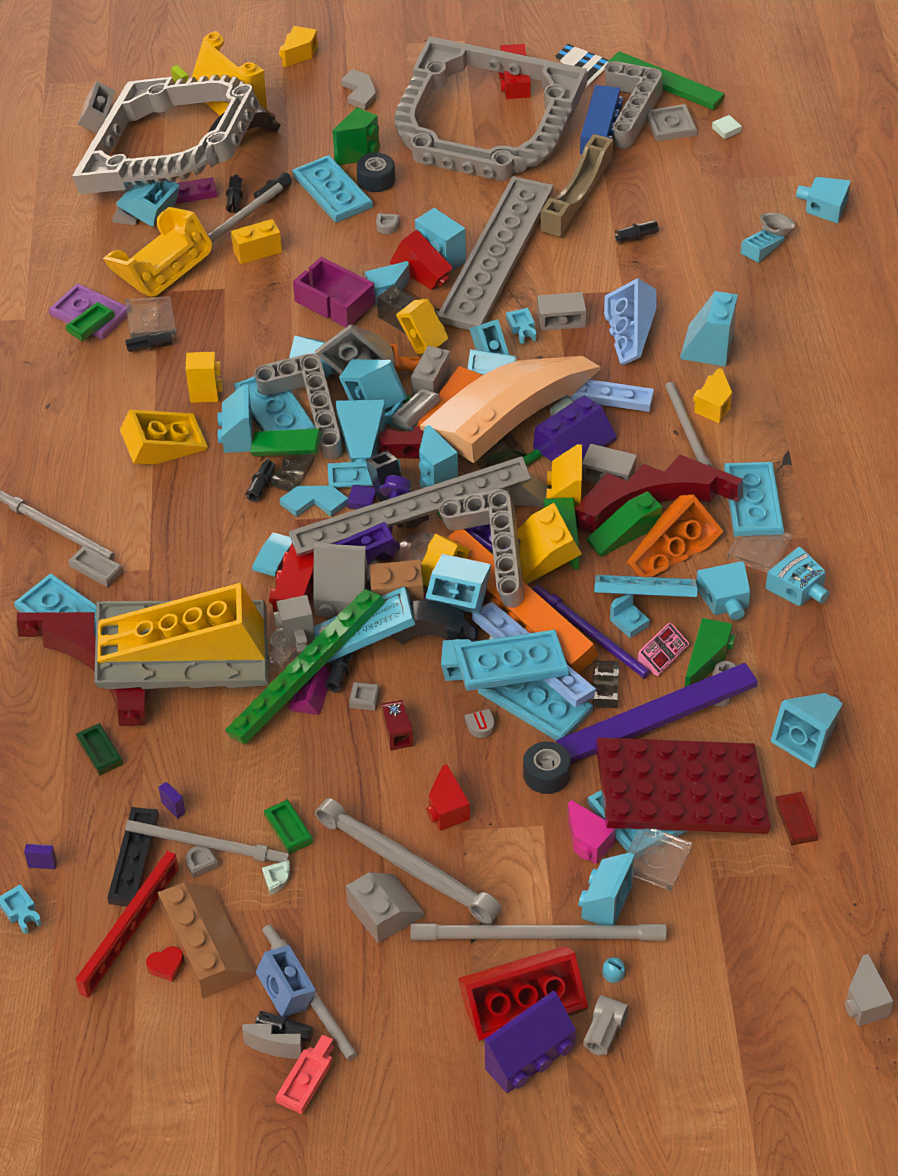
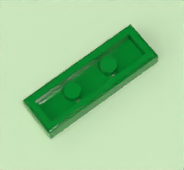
M320 429L254 431L250 453L253 456L318 454L322 432Z

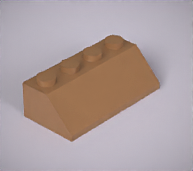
M183 882L158 892L162 914L178 948L182 951L185 963L202 999L255 977L251 964L213 887Z

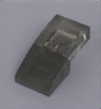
M309 454L287 455L283 459L282 468L271 477V486L288 492L299 486L309 472L315 456Z
M593 660L592 686L596 688L595 696L591 700L593 707L618 708L619 661Z

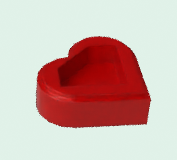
M175 946L167 947L162 952H153L146 959L147 970L150 974L172 982L183 964L182 951Z

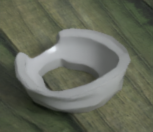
M764 213L760 215L762 228L769 233L785 236L795 229L794 222L784 214ZM768 226L776 227V228H779V229H778V230H773V229L769 228Z

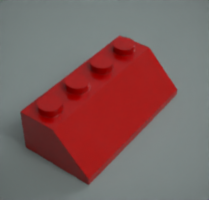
M567 946L458 978L464 1006L479 1041L489 1037L552 991L558 994L567 1014L588 1008L575 952Z

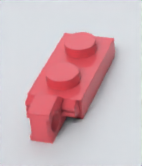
M322 1035L314 1049L309 1047L307 1050H303L276 1095V1103L303 1115L331 1067L333 1057L330 1054L334 1048L332 1044L333 1039Z

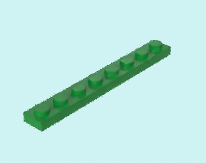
M367 589L358 594L305 647L304 651L225 729L228 736L245 745L385 603L382 596Z

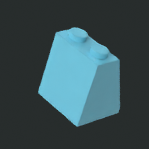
M714 291L689 324L680 359L726 367L734 337L737 294Z

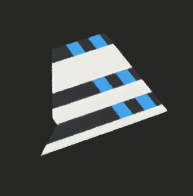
M567 44L555 55L563 64L587 68L586 87L604 70L605 65L609 61L570 44Z

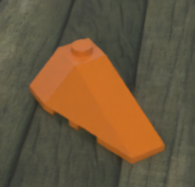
M680 495L664 511L626 563L638 577H653L670 566L688 559L689 556L707 549L724 531L695 495Z

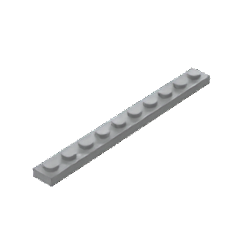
M521 456L291 530L289 535L297 557L314 552L315 543L334 544L384 521L387 527H391L439 511V506L444 500L497 489L505 490L530 482L531 477Z

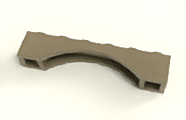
M597 134L591 136L584 147L581 159L568 185L558 196L549 198L542 208V232L559 237L562 236L612 161L613 139Z

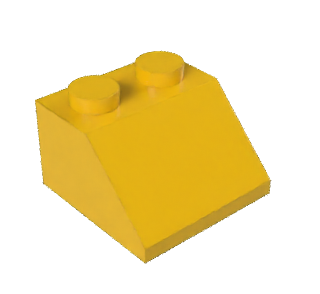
M580 444L552 461V471H547V485H552V489L547 488L546 499L573 497L574 508L581 502L582 445Z

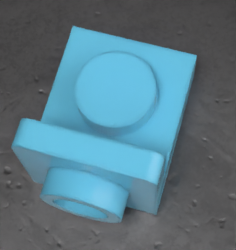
M625 594L612 602L610 621L629 638L649 627L650 619L633 605L632 594Z

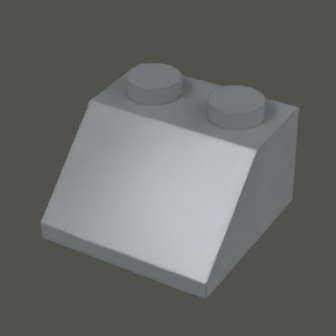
M369 872L346 885L347 905L377 943L382 942L425 916L424 911L394 874Z

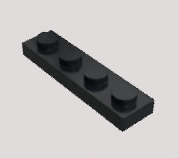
M131 807L128 820L157 826L159 812L158 809ZM125 831L107 897L108 904L128 906L139 891L154 836Z

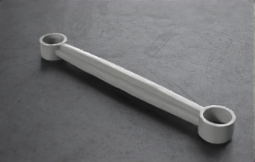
M327 798L315 810L317 819L329 829H336L338 827L407 873L465 905L478 921L489 925L502 911L499 902L493 896L485 892H481L478 895L420 856L409 852L407 848L347 815L344 808L337 801Z

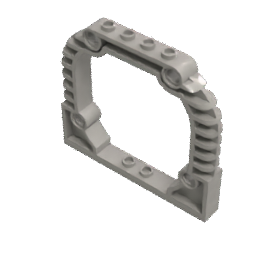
M429 36L413 68V77L396 108L395 128L404 145L412 151V158L415 162L495 180H508L513 174L524 172L526 167L540 165L542 160L548 159L556 149L569 118L573 117L587 85V68ZM466 65L502 73L509 71L512 75L524 74L530 76L531 79L542 81L545 114L532 138L518 147L500 145L487 150L440 140L434 131L419 127L417 122L433 90L445 87L447 78L464 71Z
M212 75L210 80L207 76H201L198 81L195 77H191L187 82L185 79H178L176 83L173 77L127 82L72 175L79 194L126 190L130 182L133 185H140L142 181L145 184H151L153 180L157 183H163L165 178L167 181L173 182L178 176L183 180L187 179L191 172L195 175L202 173L207 164L212 168L217 163L231 159L259 107L258 99L252 86L245 84L243 81L240 82L237 77L233 76L231 79L229 75H223L221 79L218 75ZM211 101H227L229 103L216 130L204 135L197 146L169 155L127 159L124 154L109 156L129 121H137L152 112H165L172 106Z

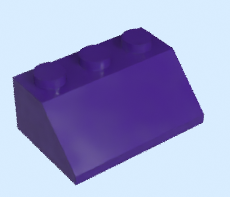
M583 395L535 427L533 449L539 450L543 456L553 461L572 447L580 444L582 445L583 462L590 444L607 447L616 441L617 436L602 407Z
M552 991L485 1039V1070L506 1093H509L514 1088L519 1089L523 1087L532 1075L545 1071L553 1060L560 1055H567L575 1046L576 1029L555 991Z

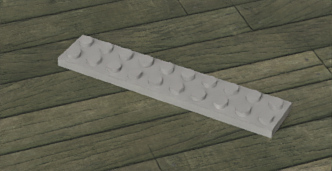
M512 176L437 315L442 324L469 330L471 327L486 322L541 217L542 208L553 194L554 185Z

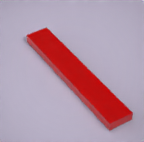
M167 850L75 980L79 994L87 998L92 994L159 899L158 892L165 890L177 874L179 868L175 853Z

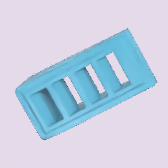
M762 230L742 241L741 254L759 263L785 241V237Z

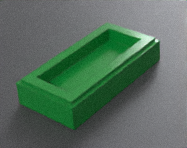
M97 302L65 325L66 332L84 341L115 317L114 311Z
M288 799L264 810V816L289 855L313 844V837Z

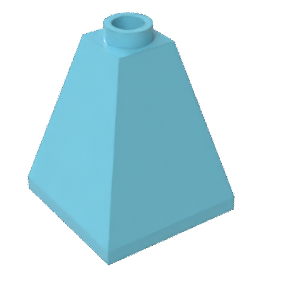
M384 400L336 401L338 427L350 462H366L365 459L376 455L379 447V434L386 428Z
M826 693L784 700L781 703L770 742L815 768L836 725L843 703L836 697H831Z

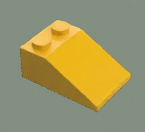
M129 409L120 428L134 464L156 465L202 452L208 448L196 418L191 413Z
M554 503L531 515L517 529L518 538L521 540L519 552L522 580L525 584L582 555Z

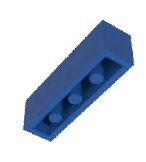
M595 85L580 136V154L583 153L585 145L593 134L611 139V135L614 136V122L620 113L618 109H622L623 105L620 88Z

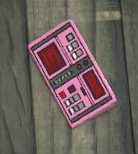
M669 622L639 651L638 662L659 677L689 647L690 643Z

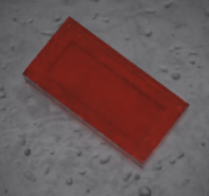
M796 792L776 796L775 803L791 846L817 841L818 833L803 793Z

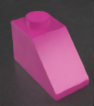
M571 800L568 803L567 820L573 849L582 859L590 860L597 864L614 845L616 828H606V821Z

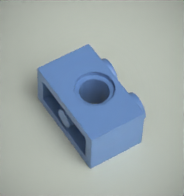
M290 945L264 952L256 974L280 1016H290L306 1011L316 990Z

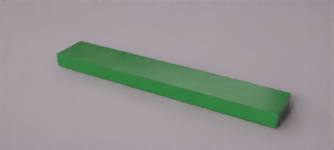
M618 51L608 61V63L616 61L659 69L662 72L663 90L711 110H714L724 100V93L623 52Z

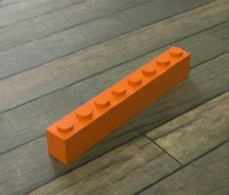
M464 529L455 530L447 537L471 549L467 559L492 565L485 595L490 599L489 602L497 605L529 633L549 630L556 631L566 663L575 672L581 673L598 657L595 645L524 582L523 602L514 608L505 606L496 586L493 554Z

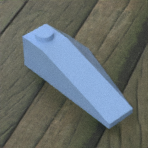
M639 278L605 295L604 315L610 323L611 328L609 331L615 338L614 346L619 362L623 366L641 357L656 311V289Z

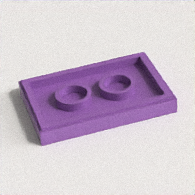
M78 283L49 308L51 316L70 323L95 303L100 302L114 311L115 317L92 334L102 340L128 317L131 311L130 307Z

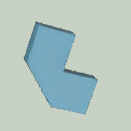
M297 486L280 498V505L296 517L314 504L329 516H333L347 506L348 498L333 486Z

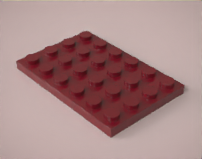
M597 737L596 752L606 828L769 833L771 825L754 743Z

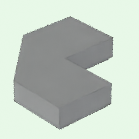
M351 69L341 79V86L354 90L347 97L348 104L365 110L376 99V92L368 74Z

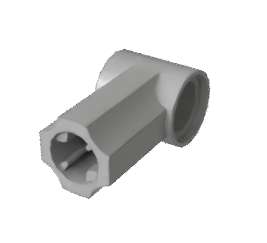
M600 995L594 1009L593 1021L584 1039L583 1046L590 1053L598 1056L607 1055L617 1030L621 1029L624 1025L629 1005Z

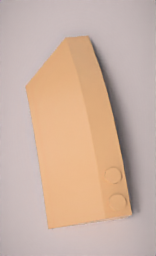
M584 356L518 360L484 374L466 386L420 425V429L424 431L425 426L430 425L458 454L475 463L522 421L562 397H571L601 370L600 366Z

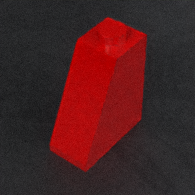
M417 229L401 240L389 262L391 265L408 261L409 277L430 290L438 285L440 287L445 285L449 281V274L453 269Z

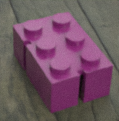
M320 257L308 267L309 271L305 270L293 281L295 302L326 318L331 316L332 321L344 327L353 324L376 303L375 283L323 257Z

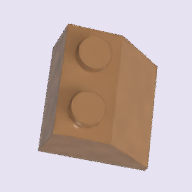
M420 560L369 564L372 592L383 596L405 586L409 593L410 602L425 601Z

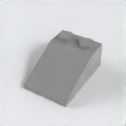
M352 324L315 350L317 356L340 374L345 370L351 359L391 360L393 366L396 365L390 344L378 334Z
M314 544L315 616L335 617L364 589L369 590L366 546Z

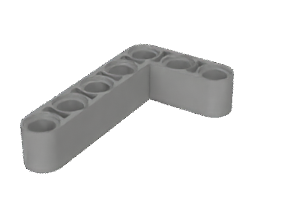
M613 61L607 63L604 67L606 86L618 87L622 92L632 93L613 126L615 146L625 149L633 145L648 119V113L654 108L663 92L662 72L655 68Z
M310 353L259 366L254 372V377L258 390L263 395H272L306 386L316 429H320L322 432L320 441L322 454L327 459L339 458L343 453V446L320 357Z
M497 489L444 500L439 506V513L449 530H461L490 524L498 593L505 606L509 608L519 606L524 600L516 515L509 493L503 489Z

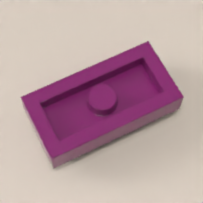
M201 178L177 183L180 187L175 204L216 198L217 190L214 178Z

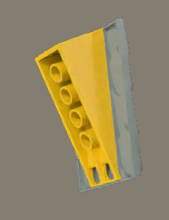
M242 583L174 601L97 602L94 683L98 688L104 689L137 687L156 689L185 686L190 688L218 686L238 688L269 685L266 603L264 600H251Z

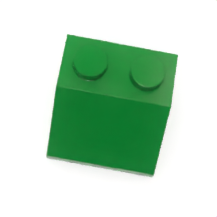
M358 107L332 130L334 161L338 165L357 163L364 155L378 153L380 149L378 115Z

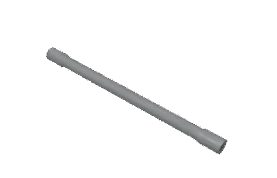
M411 923V941H435L438 939H638L640 941H666V924L438 925L435 923Z

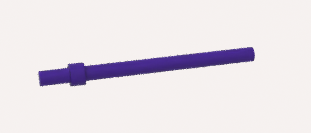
M536 585L533 588V591L558 613L643 679L649 676V669L564 605L560 597L556 594H550L540 585Z

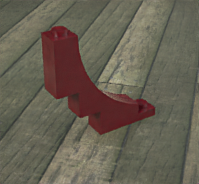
M679 455L665 471L643 464L628 481L606 473L574 508L576 526L593 533L626 502L647 491L657 502L674 501L680 495H695L699 501L711 502L717 494L739 502L743 498V479L683 455Z
M17 612L18 637L42 636L43 647L70 655L95 672V612ZM141 687L109 689L116 703L119 726L145 725L146 689Z

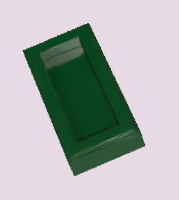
M100 723L76 733L78 742L99 776L123 765L121 756Z

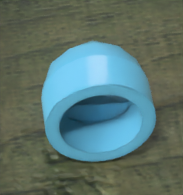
M617 957L608 958L603 964V977L608 982H620L625 976L624 962Z

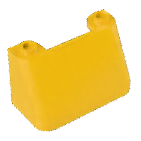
M217 31L206 35L203 38L191 77H195L197 81L201 76H207L209 80L212 75H218L220 79L223 75H229L231 79L233 76L237 77L240 82L243 81L245 84L252 86L258 102L268 110L264 70L252 62H247L237 67L220 52V47L224 44L223 37ZM227 101L204 102L219 116L226 111L229 105Z
M168 207L157 218V227L161 235L130 259L125 252L114 250L105 256L103 260L111 271L140 293L149 297L157 296L211 252L212 242L194 212Z

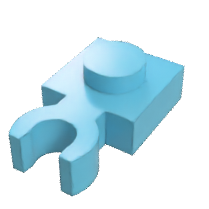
M528 308L506 312L508 325L513 334L519 333V342L521 344H524L525 336H529L533 341H536L535 322Z
M21 885L0 896L1 910L11 923L18 920L20 929L24 934L29 933L26 925L29 921L36 922L38 926L42 925L39 914L34 911L36 909L35 903Z

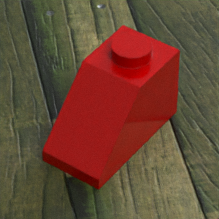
M447 764L442 765L429 793V807H426L430 821L432 823L436 822L440 831L470 820V803Z

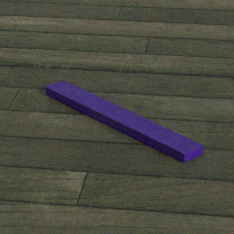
M742 663L557 739L556 743L562 745L568 751L571 763H574L597 753V737L632 739L758 687V681L747 664Z

